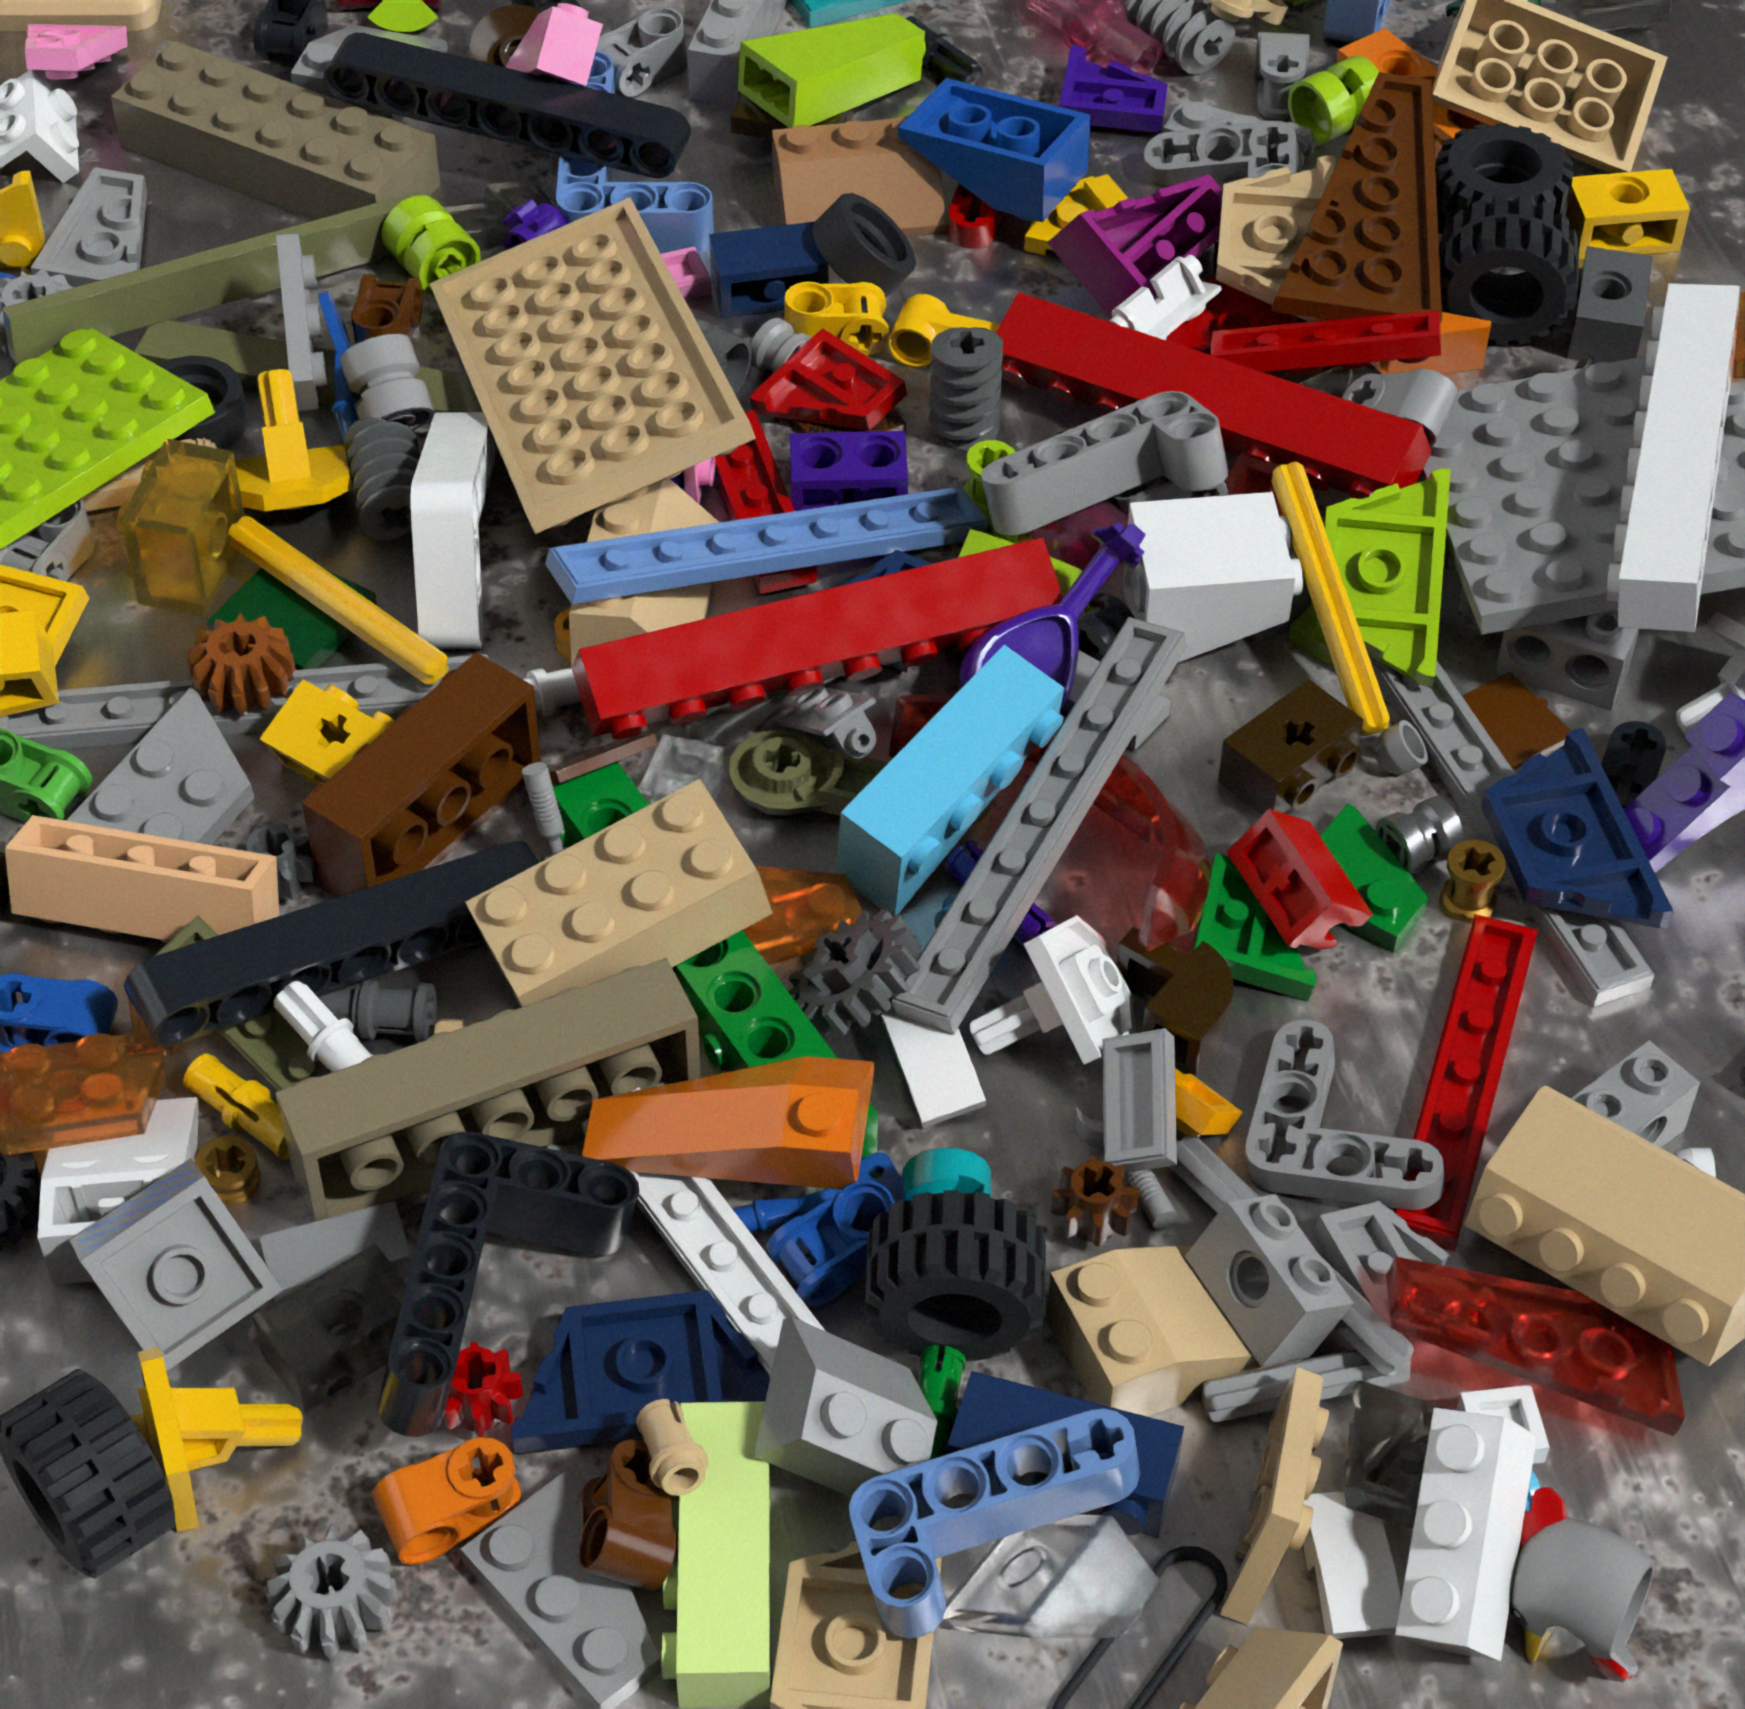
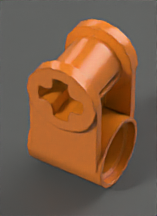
M487 1437L470 1439L458 1447L419 1464L399 1468L386 1475L377 1483L372 1491V1500L398 1559L403 1564H423L442 1556L451 1548L475 1538L521 1504L522 1495L519 1482L514 1477L516 1469L513 1456L504 1443ZM475 1457H478L480 1468L474 1469L472 1463ZM489 1481L490 1485L482 1487L480 1484ZM494 1499H497L498 1503L496 1510H492L490 1503Z

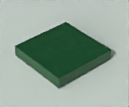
M260 568L207 620L208 630L213 631L215 618L225 623L235 622L240 612L247 622H252L259 617L265 616L269 625L283 629L284 635L289 641L290 652L293 653L295 670L319 668L353 633L263 568ZM330 572L377 606L375 592Z

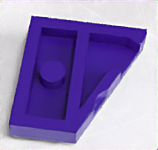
M1071 45L1059 107L1090 114V127L1101 126L1127 129L1133 132L1149 131L1161 133L1168 84L1148 75H1139L1129 67L1115 61L1109 63L1108 69L1086 60L1085 48Z

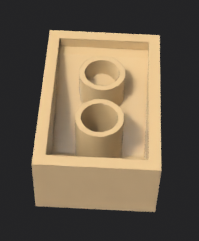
M1193 1245L1114 1249L1050 1272L1046 1319L1090 1401L1093 1403L1149 1417L1201 1397L1202 1384L1207 1380L1292 1363L1297 1360L1264 1367L1260 1366L1185 1258V1255Z

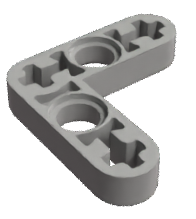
M1263 121L1165 132L1153 137L1147 143L1144 150L1149 176L1155 183L1162 186H1172L1208 174L1215 181L1247 177L1259 178L1268 171L1286 166L1289 168L1291 175L1300 172V153L1294 129L1283 121ZM1272 144H1279L1277 147L1279 163H1270L1268 152ZM1230 146L1235 149L1233 155L1226 160L1213 161L1208 158L1209 153L1217 147ZM1197 151L1199 161H1194L1192 152ZM1173 155L1172 162L1165 163L1166 156Z
M1296 1019L1278 1029L1272 1042L1246 1139V1161L1248 1174L1252 1182L1261 1189L1276 1193L1359 1204L1380 1201L1386 1207L1403 1210H1421L1436 1203L1445 1190L1444 1166L1441 1154L1431 1144L1414 1139L1320 1128L1335 1068L1333 1035L1329 1028L1316 1020ZM1302 1048H1314L1309 1049L1304 1063L1305 1073L1297 1071L1295 1056L1300 1055ZM1286 1095H1299L1309 1101L1307 1107L1296 1113H1282L1273 1107L1280 1097ZM1277 1136L1284 1137L1286 1139L1287 1154L1280 1157L1279 1163L1267 1162V1160H1272L1275 1156L1278 1144ZM1341 1156H1351L1363 1163L1362 1168L1357 1173L1349 1176L1334 1175L1326 1169L1329 1162ZM1376 1163L1385 1164V1167L1381 1166L1382 1178H1376ZM1410 1169L1423 1171L1419 1172L1416 1181L1403 1180V1178L1409 1175Z

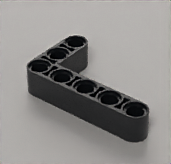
M459 1132L444 1139L439 1149L378 1401V1415L385 1426L395 1433L410 1437L430 1434L440 1426L444 1418L486 1232L590 1255L604 1256L615 1253L625 1243L639 1195V1183L630 1171L611 1162L477 1132Z

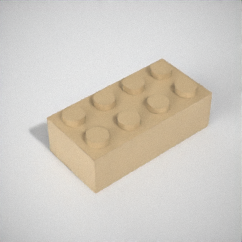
M701 779L686 785L465 902L488 949L521 1008L554 997L563 990L573 987L580 988L615 976L633 966H644L667 958L671 967H674L773 914L758 870Z

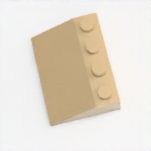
M1464 0L1454 19L1440 58L1432 88V102L1491 126H1496V123H1503L1512 127L1524 126L1531 128V131L1534 133H1543L1551 137L1550 142L1560 144L1566 150L1565 155L1610 173L1631 172L1668 57L1525 0Z

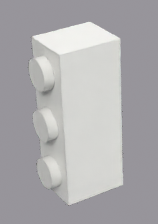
M1441 1408L1433 1409L1395 1635L1431 1650L1501 1661L1537 1435L1504 1416Z

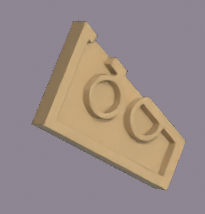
M1296 1367L1271 1417L1252 1489L1254 1493H1257L1247 1523L1240 1534L1235 1557L1241 1558L1244 1561L1231 1586L1229 1585L1225 1592L1219 1614L1245 1625H1248L1287 1548L1296 1551L1301 1549L1313 1517V1508L1303 1503L1311 1495L1319 1475L1321 1458L1311 1455V1453L1317 1449L1323 1437L1329 1417V1410L1319 1407L1324 1377Z

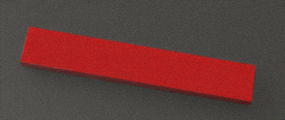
M1474 914L1413 1136L1414 1140L1431 1144L1441 1154L1444 1166L1445 1190L1441 1198L1430 1207L1421 1210L1393 1209V1212L1404 1219L1407 1226L1414 1233L1429 1238L1443 1249L1454 1252L1456 1251L1538 932L1537 929ZM1410 1169L1409 1175L1403 1178V1180L1416 1181L1419 1172L1423 1171Z

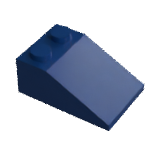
M945 78L898 127V137L990 207L1013 214L1017 218L1026 221L1036 220L1043 222L1088 171L1090 114Z

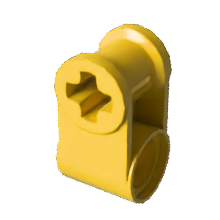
M801 282L791 286L785 293L783 320L792 325L795 334L804 333L813 337L824 328L866 356L882 351L887 346L890 335L889 326L882 318L887 307L885 293L873 283L819 284L815 282ZM863 297L866 298L867 302L866 313L862 312L861 298ZM861 325H864L866 340L864 341L860 339Z

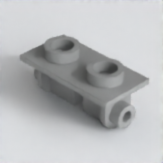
M824 686L815 687L795 699L792 703L794 711L779 720L781 726L801 730L804 735L814 738L826 748L843 751L846 755L853 758L866 757L873 751L876 744L875 730L864 713V710L876 703L875 698L872 696L833 688L825 689Z

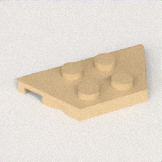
M1326 155L1319 157L1316 168L1292 175L1286 166L1268 171L1259 178L1247 177L1223 184L1216 270L1217 281L1273 305L1277 292L1287 275L1295 253L1299 249L1311 218L1335 169V156ZM1295 315L1308 322L1326 320L1321 318Z
M857 1540L851 1542L845 1549L839 1552L827 1553L823 1551L789 1562L770 1697V1709H926L934 1631L923 1637L908 1639L893 1634L885 1627L878 1613ZM942 1557L935 1559L939 1575L941 1573ZM916 1582L905 1583L897 1587L891 1596L901 1600L910 1599L918 1595L925 1586Z

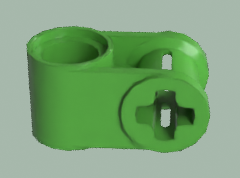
M0 728V813L25 823L32 815L64 820L65 815L63 812L74 797L84 795L92 786L93 777L90 770L81 760L65 750L49 748L18 736L9 730Z

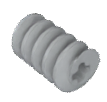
M1126 0L1124 5V20L1127 26L1137 34H1140V37L1152 44L1153 47L1165 54L1166 57L1178 64L1180 68L1189 74H1201L1212 69L1221 62L1233 44L1235 36L1234 25L1214 14L1201 0Z

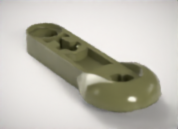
M773 729L755 733L740 742L730 756L728 773L735 793L752 809L764 814L786 817L818 810L840 816L842 810L888 763L867 757L853 758L846 755L843 751L834 749L831 751L814 738L797 731ZM779 766L786 767L783 773L775 771L778 769ZM991 802L956 845H966L968 841L977 842L985 836L989 827Z

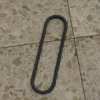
M1181 1546L1168 1551L1160 1558L1056 1698L1052 1709L1065 1708L1068 1701L1168 1566L1175 1560L1183 1557H1196L1205 1561L1213 1568L1217 1581L1216 1588L1129 1708L1144 1709L1222 1601L1228 1588L1227 1572L1222 1562L1212 1552L1198 1546Z

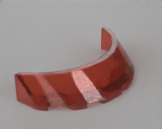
M955 695L899 696L895 703L889 756L893 759ZM1052 740L1043 748L1037 746L1026 760L1038 764ZM1122 754L1093 805L1162 854L1158 870L1148 886L1138 937V944L1151 951L1193 931L1201 918L1203 906L1207 899L1210 887V864L1203 841L1189 818L1138 765Z

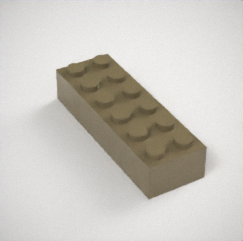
M174 40L110 96L121 148L312 220L418 192L419 195L431 196L441 186L435 135Z
M664 958L644 966L627 968L615 976L580 988L573 987L563 990L554 997L516 1010L509 1009L499 1012L490 1019L452 1032L435 1034L426 1041L397 1051L371 1056L359 1064L321 1077L304 1079L292 1087L275 1092L292 1171L313 1222L396 1201L397 1207L427 1197L440 1146L444 1139L452 1134L464 1131L477 1132L547 1148L548 1144L569 1146L585 1140L582 1123L589 1119L592 1100L632 1092L638 1087L643 1090L701 1078L698 1016L668 959Z

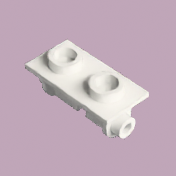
M1187 255L1185 258L1178 256L1150 279L1158 298L1154 300L1149 288L1141 287L1112 310V318L1109 322L1166 340V337L1183 322L1200 315L1204 311L1206 303L1222 291L1220 285L1201 282L1198 275L1202 273L1203 269L1200 262L1194 256Z

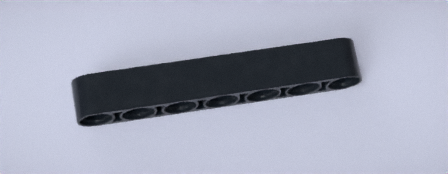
M355 32L348 35L328 64L323 76L325 86L329 92L337 99L346 103L650 178H664L674 171L691 135V127L686 117L679 111L669 107L366 33Z
M508 842L156 955L133 968L126 977L124 989L158 1044L165 1046L180 1044L277 1011L273 1003L275 997L293 981H299L307 985L317 997L364 982L365 980H370L483 942L484 939L465 902L540 863V861L526 842Z

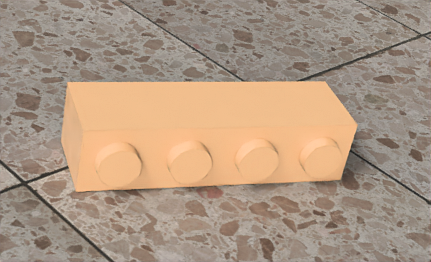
M35 815L30 817L5 847L11 914L39 918L47 923L63 922L98 928L103 932L111 934L127 933L160 939L165 943H169L197 915L218 935L279 916L276 856Z

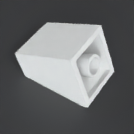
M1273 492L1130 503L1128 525L1133 523L1146 536L1138 546L1145 553L1141 556L1142 558L1135 569H1131L1124 563L1122 589L1125 602L1135 619L1185 633L1187 648L1178 663L1289 621L1293 595H1301L1302 568L1298 558L1290 559V524L1287 516H1279Z

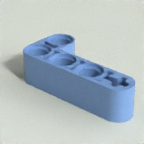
M1105 1408L1089 1410L876 1476L862 1483L852 1495L849 1504L850 1519L878 1613L885 1627L897 1636L910 1639L927 1635L934 1631L942 1622L946 1611V1600L935 1561L936 1558L1110 1505L1128 1497L1137 1487L1140 1478L1134 1429L1128 1419L1117 1411ZM1108 1453L1109 1459L1100 1460L1098 1454ZM1071 1462L1073 1471L1065 1473L1064 1463ZM1038 1471L1048 1475L1043 1482L1037 1485L1025 1486L1016 1483L1020 1476L1028 1472ZM966 1493L976 1497L971 1504L963 1508L953 1509L944 1506L949 1498L957 1494ZM887 1516H898L904 1519L897 1527L889 1531L872 1529L878 1520ZM916 1582L925 1586L918 1595L910 1599L901 1600L891 1596L897 1587L905 1583Z

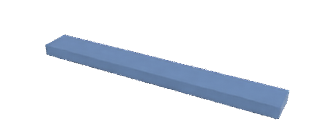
M960 486L549 548L545 565L571 604H578L891 554L895 550L903 552L965 542L970 529L986 533L990 523Z

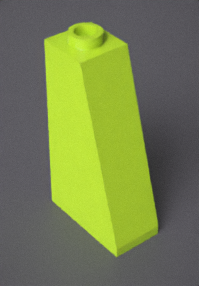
M898 13L741 41L738 91L788 128L799 125L811 126L920 81L922 60L926 51L925 31Z

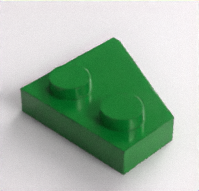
M1347 803L1320 837L1373 915L1362 926H1348L1346 923H1339V925L1394 953L1426 912L1429 896L1356 807Z
M1215 853L1208 870L1190 955L1204 941L1217 950L1230 968L1233 979L1309 1001L1317 982L1314 970H1305L1298 948L1287 945L1230 857Z

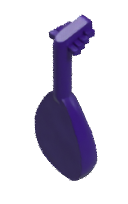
M1116 522L1113 526L1108 525L1106 528L1103 526L1099 529L1095 528L1090 535L1103 545L1060 602L1055 605L1030 609L994 625L981 634L961 661L959 674L961 688L1003 645H1006L1064 687L1061 712L1069 698L1077 669L1079 653L1077 618L1121 561L1131 569H1135L1142 558L1141 556L1145 553L1138 546L1142 543L1146 534L1133 523L1124 527L1121 523Z

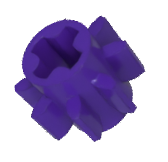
M529 199L521 207H516L502 220V223L510 230L504 235L505 250L511 249L566 225L567 221L563 214L553 205L541 203L537 206L533 199Z

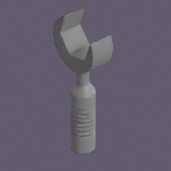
M536 762L525 766L522 774L536 819L538 832L548 840L551 851L550 854L540 859V862L567 849V847L563 848L560 839L564 825L558 809L548 767L543 762Z
M1076 1107L1075 1127L1077 1134L1090 1146L1104 1149L1103 1120L1093 1121ZM1152 1169L1125 1173L1124 1177L1128 1184L1139 1189L1138 1201L1155 1229H1162L1172 1224L1177 1218V1212L1163 1191Z

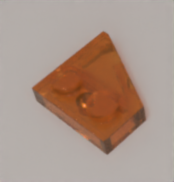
M755 866L773 914L743 929V931L767 964L770 965L799 957L804 953L815 952L817 949L814 944L817 942L818 937L830 930L836 934L839 922L844 919L849 926L855 924L863 911L845 874Z

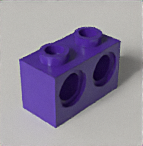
M905 431L789 433L791 502L795 511L908 494Z

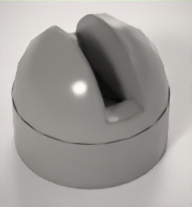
M1401 720L1388 727L1376 739L1374 746L1375 758L1380 768L1396 775L1408 773L1426 764L1428 761L1427 749L1420 734L1406 720Z

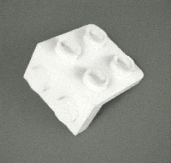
M29 70L17 79H9L0 86V168L25 151H28L64 183L79 173V141L76 127L77 108L71 97L63 89L52 87L35 70Z

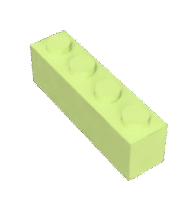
M765 1402L681 1403L684 1420L692 1440L701 1445L706 1452L708 1467L705 1471L703 1483L696 1490L685 1495L671 1497L672 1527L675 1529L676 1542H678V1563L672 1564L669 1574L663 1582L664 1610H677V1632L662 1633V1679H677L679 1708L770 1707V1463L753 1456Z

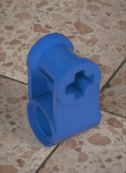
M19 973L0 976V1058L9 1061L62 1064L77 1069L98 1065L103 1059L118 1009L119 1001L115 993L107 986L86 979L70 981L30 977ZM16 992L22 994L23 1003H18ZM12 1031L14 1043L9 1041L7 1032Z
M863 1180L854 1182L808 1213L786 1222L769 1238L766 1244V1253L775 1263H782L798 1286L796 1293L808 1308H815L830 1302L844 1292L849 1285L866 1275L869 1231H858L854 1228L866 1216L889 1212V1206L895 1203L893 1196L883 1184L875 1181ZM806 1257H810L815 1265H811Z

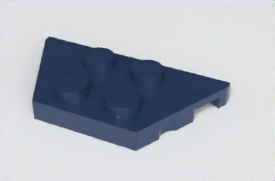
M1583 728L1574 729L1568 733L1564 745L1549 756L1545 757L1541 753L1537 754L1523 764L1519 773L1513 776H1505L1485 790L1481 809L1525 903L1654 928L1669 926L1673 909Z
M708 1290L566 1307L553 1335L554 1347L542 1359L532 1381L534 1391L521 1420L515 1419L512 1425L513 1453L518 1454L643 1438L637 1428L636 1418L641 1409L655 1400L669 1399L670 1406L674 1401L678 1402L680 1406L681 1403L765 1402L770 1378L758 1364V1353L742 1333L736 1332L728 1325L725 1311Z

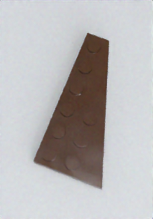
M1382 72L1378 73L1356 125L1346 142L1339 162L1311 218L1299 249H1297L1287 275L1277 292L1271 308L1272 312L1335 320L1440 310V322L1442 321L1431 80Z

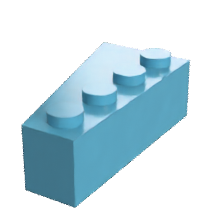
M1003 645L842 810L835 874L879 908L887 909L892 917L899 914L1000 790L1005 789L1015 779L1024 761L1037 746L1040 748L1045 747L1054 738L1064 719L1059 714L1064 687L1006 645Z

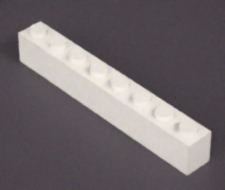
M1668 283L1665 306H1654L1652 340H1648L1646 375H1642L1640 411H1636L1634 421L1633 447L1638 448H1630L1628 455L1627 484L1634 486L1624 485L1621 497L1620 522L1628 524L1616 525L1614 561L1621 562V564L1610 563L1607 580V601L1618 602L1619 628L1695 632L1738 336L1740 286Z

